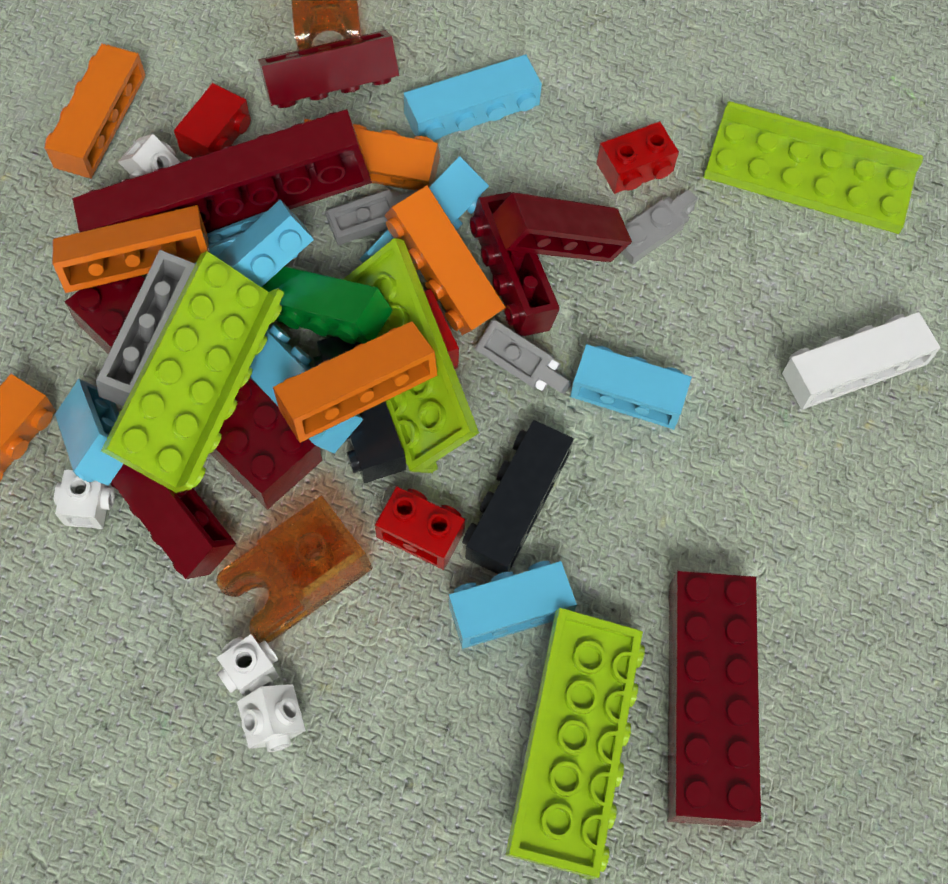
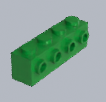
M285 266L262 286L268 292L277 288L284 292L280 301L282 310L275 321L282 322L293 329H299V327L309 329L317 335L324 337L327 334L336 336L350 344L355 342L366 343L375 339L393 311L378 287Z

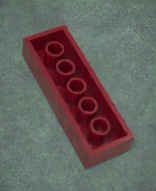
M677 571L669 585L667 822L751 828L761 822L757 591L755 576Z

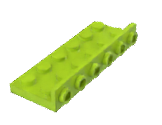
M728 101L703 178L899 234L904 227L916 172L922 164L923 156L908 150L880 144L873 140L862 139L841 131L830 130L809 122L798 121L777 113H770L745 104Z
M394 238L342 280L378 287L392 308V313L377 337L393 328L413 321L435 351L438 376L385 401L410 472L433 473L438 470L436 461L479 434V430L405 241Z
M206 251L200 254L101 452L175 493L191 490L196 487L204 477L206 468L203 465L208 454L216 449L222 435L219 431L224 420H227L232 415L237 406L235 397L240 387L247 383L252 374L250 365L255 355L261 352L267 342L265 333L269 325L277 319L282 310L280 301L284 292L279 288L268 292L210 252Z
M563 608L555 611L505 856L578 874L580 878L584 879L599 878L600 872L605 871L609 860V847L605 846L608 829L613 827L617 814V806L613 804L615 787H619L624 774V764L620 762L622 747L627 745L631 734V723L627 722L629 707L634 705L638 694V684L634 683L636 668L641 666L645 654V646L641 644L643 631Z

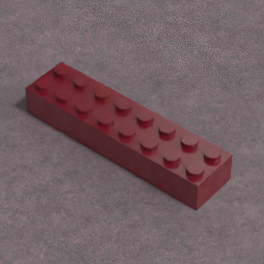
M345 109L329 113L324 117L305 123L295 124L290 128L271 134L261 135L253 140L227 146L216 152L193 157L179 164L159 168L142 176L125 179L120 183L105 188L91 190L86 194L72 198L79 233L198 205L206 232L209 233L266 212L279 200L291 210L371 184L372 181L349 112Z
M140 275L81 289L65 301L75 322L107 354H109L145 279ZM249 378L247 383L240 387L235 397L237 406L232 415L227 420H224L219 431L222 435L216 449L210 454L268 510L323 460L320 447L314 445L309 439L299 443L281 414L279 407Z

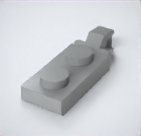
M390 189L327 210L325 212L326 218L337 245L388 229L386 226L387 219L384 215L392 206L417 192L418 189L401 195L399 192L391 193Z
M690 190L677 196L674 201L667 197L627 223L625 226L632 243L621 254L631 264H635L682 231L684 224L689 221L690 217L688 214L695 210L694 206L698 198Z
M496 319L491 321L474 348L529 386L538 388L543 392L547 385L560 393L565 394L572 384V381L557 372L561 364L554 360L553 356Z

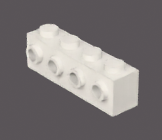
M920 312L906 317L904 314H899L881 326L874 328L872 325H868L859 329L850 337L844 339L840 336L834 337L826 341L819 348L813 350L803 348L796 351L789 357L790 360L782 375L801 410L925 366L929 364L941 347Z

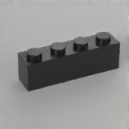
M336 336L317 341L319 355L313 357L315 366L350 351L355 346L363 343L355 342L350 344ZM384 401L360 413L359 415L363 421L347 438L352 448L351 451L346 452L352 472L360 471L363 483L365 484L405 471V454L386 402Z
M536 420L532 421L527 431L520 430L513 445L516 453L512 461L505 460L497 474L496 480L500 481L495 493L488 491L479 509L483 515L478 525L471 523L462 541L466 545L465 559L496 574L510 572L571 453L574 438Z

